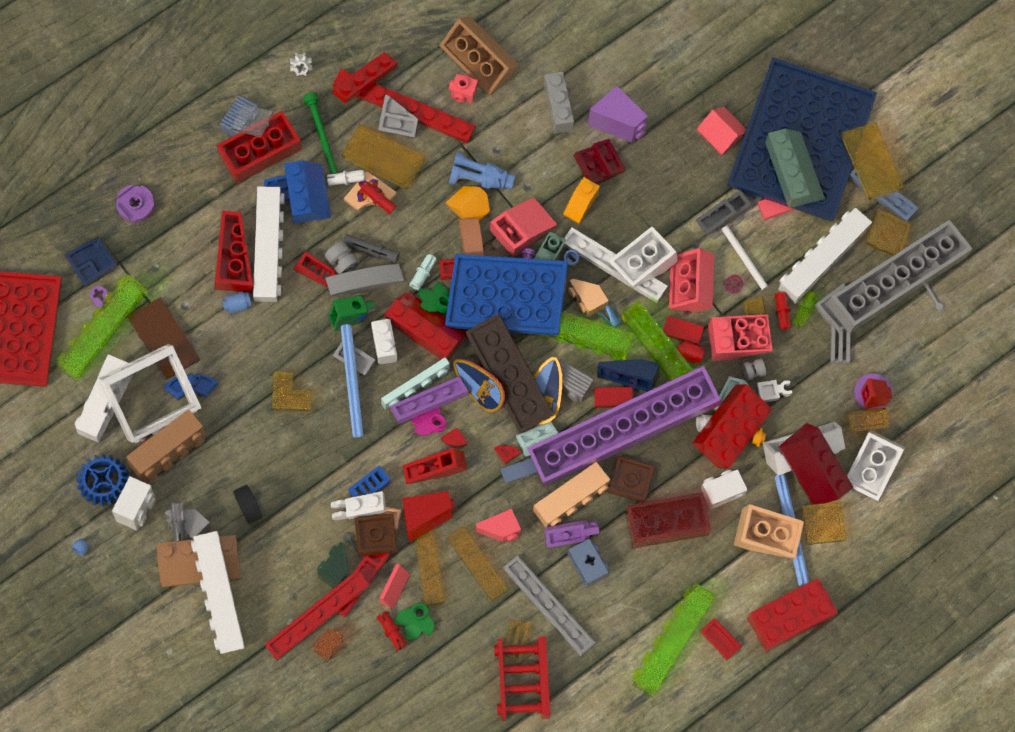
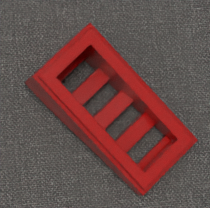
M306 251L294 267V270L325 287H328L326 279H322L325 272L329 273L327 277L334 276L337 273L333 268ZM305 261L309 262L306 268L303 266ZM313 264L315 265V268L311 272L309 269ZM321 268L322 271L319 276L316 275L318 269Z

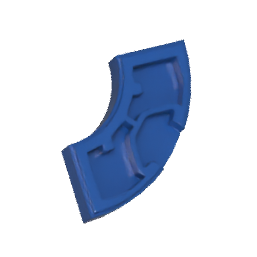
M187 375L194 393L205 398L218 385L216 380L206 375ZM177 377L163 387L177 400L186 396Z

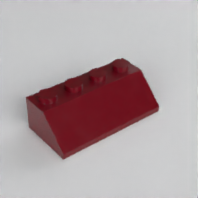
M806 423L778 446L813 506L838 500L853 488L818 427Z

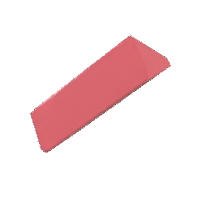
M395 565L380 596V603L390 608L395 607L410 575L401 565Z

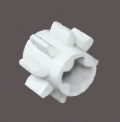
M295 53V58H290V64H292L290 71H295L296 76L302 74L306 76L307 70H312V65L310 64L312 63V58H307L305 53L299 55Z

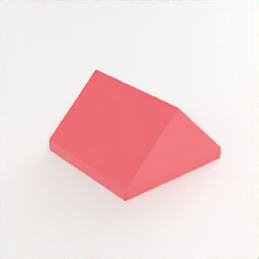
M724 106L713 109L697 128V131L721 155L725 154L743 139L747 130Z

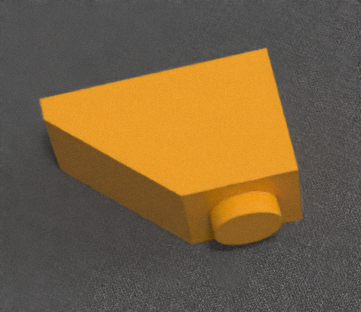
M583 177L563 215L580 224L597 198L600 186Z

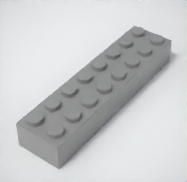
M948 220L832 295L827 305L849 334H851L967 258L972 251V247L953 223Z

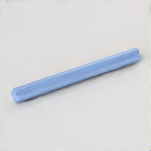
M345 324L341 326L352 435L354 438L363 437V426L352 326Z
M776 475L775 481L782 513L785 516L795 518L786 475ZM799 541L796 558L793 559L798 585L803 586L809 583L801 542Z

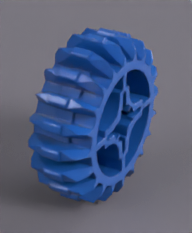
M105 454L101 455V459L94 455V461L88 458V465L82 464L83 470H78L77 473L81 477L76 478V482L79 483L77 489L82 490L80 495L82 497L86 496L87 502L92 500L93 505H97L99 501L101 506L105 505V501L112 505L111 500L115 499L117 502L118 495L124 489L125 483L129 479V477H126L129 472L124 470L126 466L124 463L120 464L119 458L113 461V455H110L108 459H106ZM100 467H106V468H105L104 470H102V471L96 470L97 468H100ZM114 471L119 474L117 485L111 480ZM90 475L95 480L91 490L87 484ZM104 477H106L107 482L103 483L102 481V483H100L99 478L104 479ZM104 489L110 490L107 493H100Z

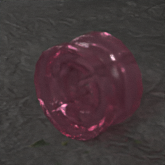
M738 275L729 276L725 284L726 290L732 294L740 292L743 280ZM731 281H733V283L735 281L738 282L737 288H735V286H730Z

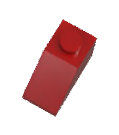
M872 378L866 380L861 389L865 409L888 405L890 398H892V391L890 387H887L886 381Z

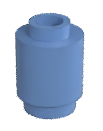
M241 291L226 295L225 300H222L224 311H228L229 314L244 311L251 307L248 292L243 293Z

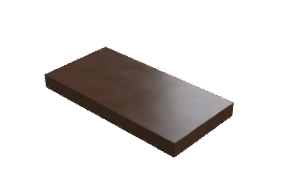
M161 297L127 316L149 352L170 344L173 345L183 369L200 361V358ZM168 357L156 362L166 379L176 375Z

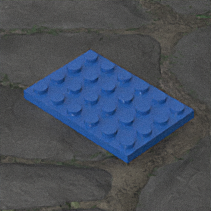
M455 254L445 326L455 329H471L500 313L511 333L559 336L568 262Z

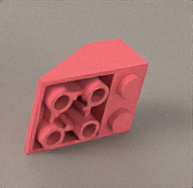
M533 197L506 210L490 222V231L514 258L525 248L556 227L557 223Z
M768 315L712 317L708 324L712 361L733 360L773 351Z

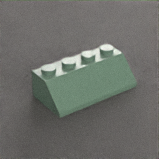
M782 129L768 133L765 143L788 208L823 200L824 195L801 132Z

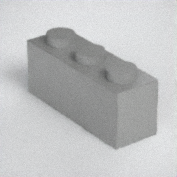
M563 72L546 74L544 76V88L554 134L573 131L574 120Z

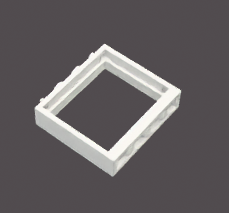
M170 344L160 347L99 378L124 434L131 443L144 441L146 439L145 436L151 433L155 435L188 409L193 414L201 409L175 349ZM168 357L189 404L132 432L110 385Z

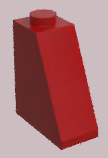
M449 491L402 498L408 541L418 538L452 518V510H455L454 498L450 499Z

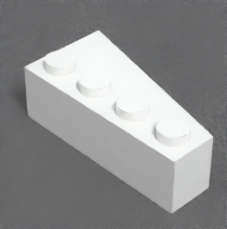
M109 354L107 355L91 394L84 404V410L75 422L76 431L79 435L98 443L101 440L114 414V410L99 378L128 364L127 362ZM133 374L110 385L118 403L126 391Z
M836 422L818 427L834 454L845 449L842 429ZM791 435L763 442L767 465L778 476L791 471L778 448Z

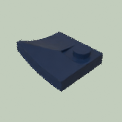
M99 237L64 254L85 287L118 267Z

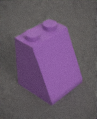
M616 86L590 108L588 125L632 143L635 139H641L646 133L645 128L648 115Z

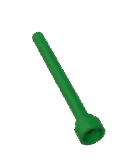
M316 92L308 93L303 96L304 103L311 110L330 174H337L335 161L317 108L319 102Z

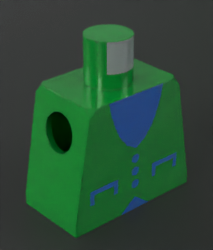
M361 295L333 300L328 315L334 332L341 330L342 325L350 324L354 326L364 322L367 313L375 311V305L372 300L364 302Z

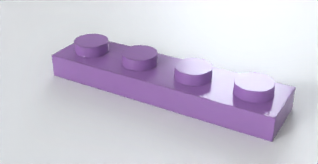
M459 376L390 405V410L398 424H401L468 395V390Z

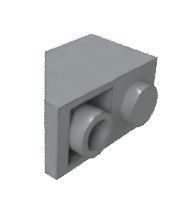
M196 509L183 510L184 520H186L184 523L186 540H193L194 536L205 534L211 528L210 522ZM167 510L165 512L166 522L172 527V524H170V521H172L171 510Z

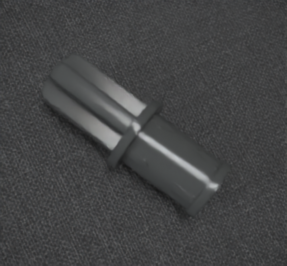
M181 501L171 502L172 521H170V524L173 527V541H179V536L180 540L184 541L186 540L184 527L186 520H184L183 503Z

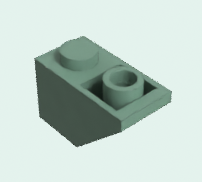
M549 231L534 259L558 261L566 239Z

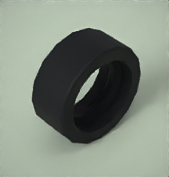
M247 484L233 491L248 524L263 517Z

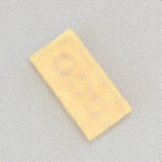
M876 122L842 132L841 137L868 200L904 189V185Z
M360 124L341 154L342 158L407 190L425 160V156Z

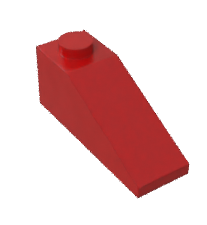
M451 448L403 465L406 484H412L466 471L467 465L464 452Z

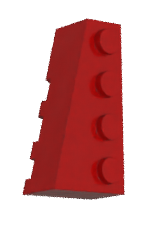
M222 210L214 289L252 293L253 280L241 212Z

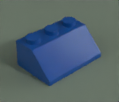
M303 160L284 163L293 223L331 218L322 165Z

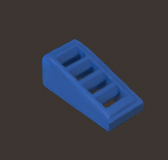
M379 465L351 486L348 491L352 497L360 496L356 491L358 488L363 495L380 492L391 484V480ZM377 475H379L383 480L381 483L377 479ZM371 479H372V480L374 481V483L376 484V487H375V488H374V487L372 486V484L369 482ZM366 484L370 491L367 493L362 485Z

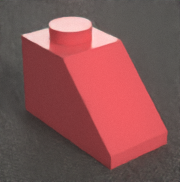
M512 509L481 521L475 526L477 533L501 542L507 540L512 542L518 539V535L521 534V528Z

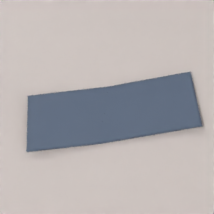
M532 458L500 469L505 483L538 472Z

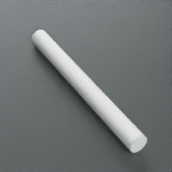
M728 226L723 227V233L762 291L767 289L769 286Z

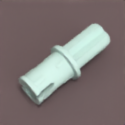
M428 254L421 266L417 267V272L409 283L413 289L419 290L426 278L430 276V271L437 261V258L433 255Z

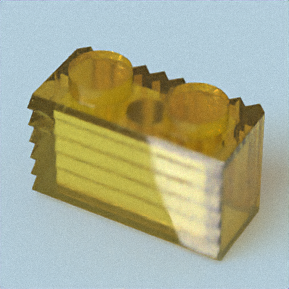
M886 408L846 412L847 428L851 432L889 427Z

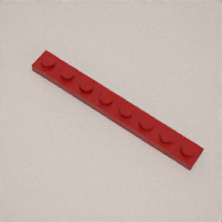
M340 69L333 87L351 76L352 73ZM376 83L356 96L383 108L385 95H388L419 119V124L467 144L475 130L474 124Z

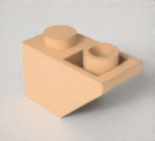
M577 279L569 281L568 292L572 298L575 297L578 301L577 305L582 314L585 313L589 318L606 308L609 301L599 285Z

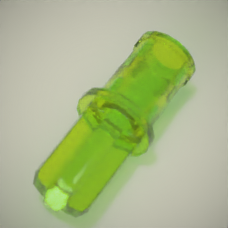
M808 291L802 304L798 306L799 310L793 320L795 326L802 327L808 315L812 314V308L818 299V295L814 296V292Z

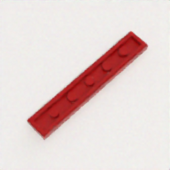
M357 569L264 645L278 661L370 587V583Z

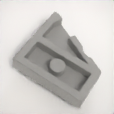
M385 95L378 130L415 138L419 119L391 97Z

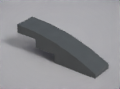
M740 190L727 200L726 198L695 221L705 234L708 235L757 205L759 201L764 200V198Z

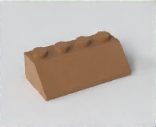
M471 16L459 18L439 45L471 78L478 80V85L488 95L493 94L505 84L520 66Z
M236 535L221 536L219 538L229 580L241 579ZM194 539L156 543L161 587L199 584L200 580H203L202 572H198L195 561L199 560L197 552L193 553L191 541H194Z

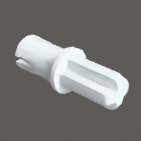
M344 170L343 173L328 174V185H348L349 183L364 181L365 172L364 170L351 172Z

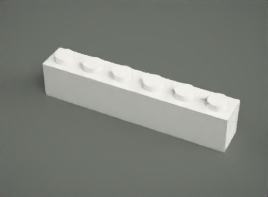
M257 187L253 292L255 302H277L278 296H281V285H278V278H282V266H279V259L283 257V248H279V241H283V230H280V223H284V211H281V205H284L285 195L281 193L280 187Z
M854 208L851 212L847 211L841 218L843 221L839 225L835 223L829 230L830 234L827 237L822 236L817 242L818 246L814 250L812 248L809 249L804 255L805 259L802 262L798 261L792 267L793 271L789 275L786 273L779 282L781 284L778 290L787 293V298L794 304L869 230L872 222L858 209Z
M218 531L194 536L191 546L193 553L197 552L199 559L195 562L197 571L202 572L203 580H200L202 592L206 591L208 597L204 601L206 610L211 611L212 618L209 619L211 631L215 630L217 638H214L215 648L220 650L221 654L245 648Z

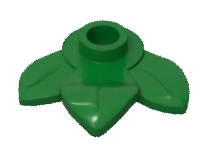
M436 282L433 291L419 288V298L423 301L420 305L422 309L428 312L438 311L440 313H447L449 291L441 283Z
M416 603L411 609L401 610L395 618L396 625L405 626V635L409 641L418 638L422 632L430 636L434 630V622L429 617V608L424 603ZM422 610L424 614L417 616L416 612Z

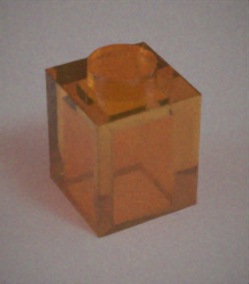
M327 628L312 644V649L328 662L343 646V640H341L343 637L335 629L331 631Z

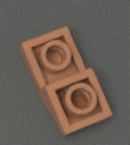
M478 218L459 220L463 254L484 256Z

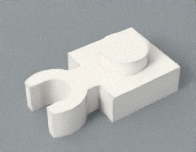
M776 380L757 383L758 395L765 402L777 401L780 399V395L785 397L791 396L792 390H784L785 386L790 385V381H783L781 385H777Z

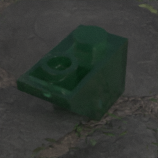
M341 541L338 546L334 545L331 548L327 561L323 560L317 568L318 578L332 588L338 586L349 576L344 543Z

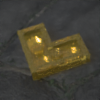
M274 371L272 411L311 412L312 392L293 390V372Z

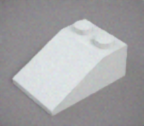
M653 227L649 228L609 260V263L632 288L664 273L678 262L677 252Z
M870 430L847 475L853 485V489L879 501L906 447Z

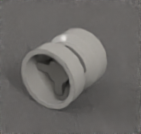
M762 358L755 359L751 363H742L743 374L747 381H751L755 377L761 378L766 376V368Z

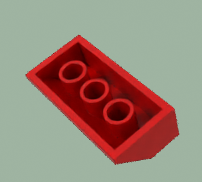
M408 291L396 298L385 312V319H390L391 326L440 360L446 358L449 361L468 337L466 331L445 326L446 317L437 311L428 312L422 309L420 305L423 301Z

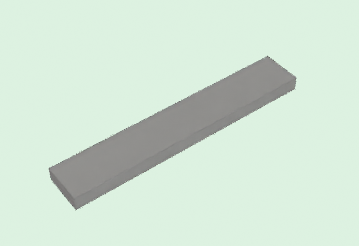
M518 555L503 567L506 574L580 657L596 644Z

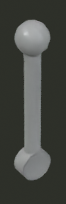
M927 283L924 286L936 304V310L941 311L943 305L938 302Z

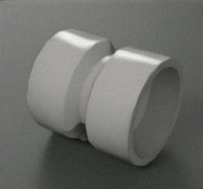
M343 241L332 246L325 254L328 262L331 265H335L334 269L338 274L355 271L360 265V261L354 254H350L351 250Z

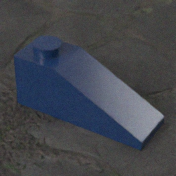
M643 359L599 362L597 377L648 392L653 390L659 378L660 364Z

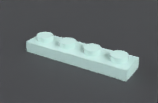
M446 358L435 363L382 397V406L387 410L390 408V405L404 398L414 396L416 390L421 387H428L432 380L437 377L445 376L448 373L450 363Z

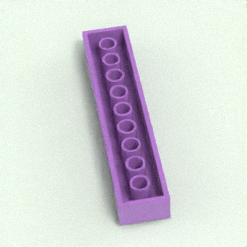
M702 366L527 449L546 487L591 466L595 462L598 463L720 406L721 399L705 367Z

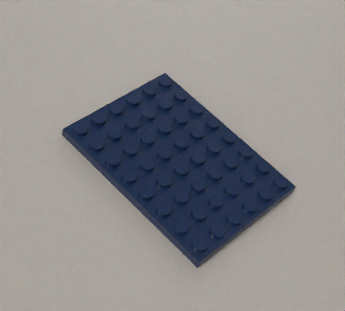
M772 57L727 186L788 207L765 142L770 132L782 129L801 132L824 199L792 208L833 222L877 92Z

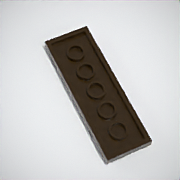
M500 313L466 331L485 370L501 383L505 392L504 405L520 434L554 416Z

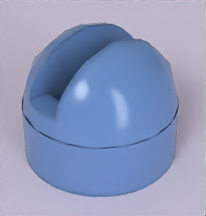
M568 250L564 254V260L568 262V265L574 266L579 262V255L575 250ZM571 255L576 261L573 262L568 256Z
M80 539L74 542L71 548L77 554L84 557L88 551V543Z

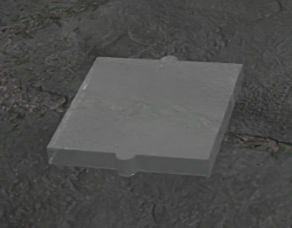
M243 104L239 113L235 115L236 119L231 126V130L261 137L266 127L269 126V121L274 113L270 110Z

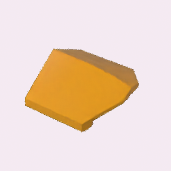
M463 186L446 202V205L461 219L478 218L480 222L490 213L488 196L480 187Z

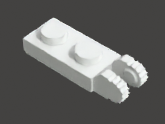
M381 491L331 502L332 509L346 507V512L333 513L332 519L350 520L356 517L386 512L385 495Z

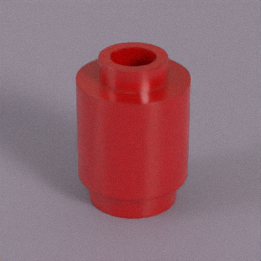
M685 340L684 343H679L676 353L679 354L678 358L692 364H700L705 350L701 349V346Z

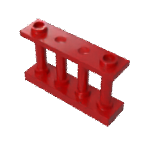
M546 636L538 637L537 643H534V645L502 646V638H498L497 644L494 645V657L498 656L501 701L500 704H497V715L501 716L502 721H506V713L537 712L541 714V719H550ZM534 653V655H538V662L532 665L503 666V654ZM533 672L539 674V682H536V684L504 685V674ZM536 692V694H540V702H537V704L506 705L505 693Z

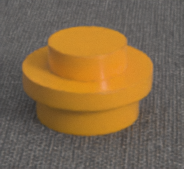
M759 428L752 437V444H756V447H759L760 443L763 444L765 441L766 433L762 432L763 428Z

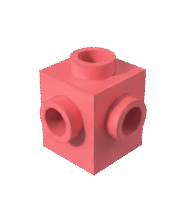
M456 74L455 80H451L449 85L451 98L457 102L473 103L478 88V80L465 74Z

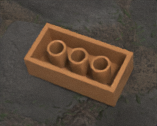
M188 409L126 456L130 468L142 482L152 483L163 470L168 471L172 468L175 461L185 458L192 448H197L204 443L206 438L204 427Z

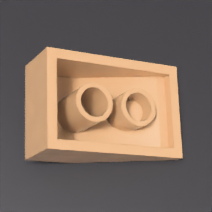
M749 504L742 508L734 546L754 552L795 559L804 521Z

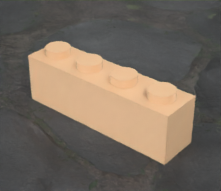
M595 462L536 503L533 507V512L545 527L558 525L562 522L561 519L564 516L568 515L569 517L578 510L577 507L590 503L594 495L597 493L601 495L607 491L610 479L599 464Z

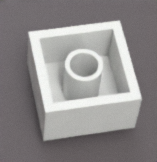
M129 477L112 510L116 522L136 531L145 524L147 519L146 513L148 509L153 508L156 501L151 485Z

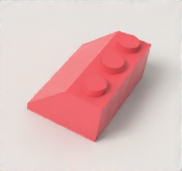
M701 248L677 254L678 262L670 267L669 309L699 312L713 308L714 254Z

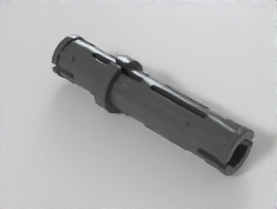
M346 234L343 242L348 247L374 255L377 259L382 258L396 263L399 258L400 252L385 248L382 244L376 245Z

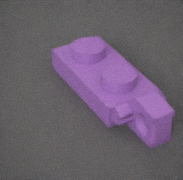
M577 521L544 527L546 546L550 548L586 541L585 539L589 538V535L599 534L597 521Z

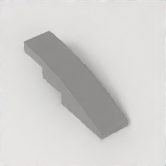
M399 264L364 268L326 278L331 297L345 293L351 295L365 290L371 292L404 282Z

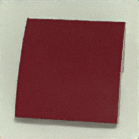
M610 139L596 142L592 147L577 151L573 155L584 177L595 184L611 179L626 170Z

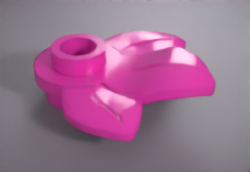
M439 408L410 419L416 426L414 432L422 436L429 435L432 432L440 433L446 428V420L440 415Z

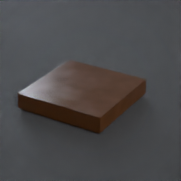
M618 455L607 493L645 504L656 466Z
M393 514L354 518L358 557L397 553Z

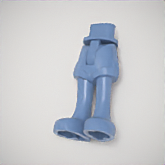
M457 151L449 184L454 185L459 179H468L480 183L481 187L487 189L500 187L501 189L503 187L512 189L515 175L508 174L507 170L504 171L490 162H487L485 165L466 158L462 152ZM460 167L471 168V169L477 170V171L482 172V173L479 174V173L467 171V170L462 169V168H460Z

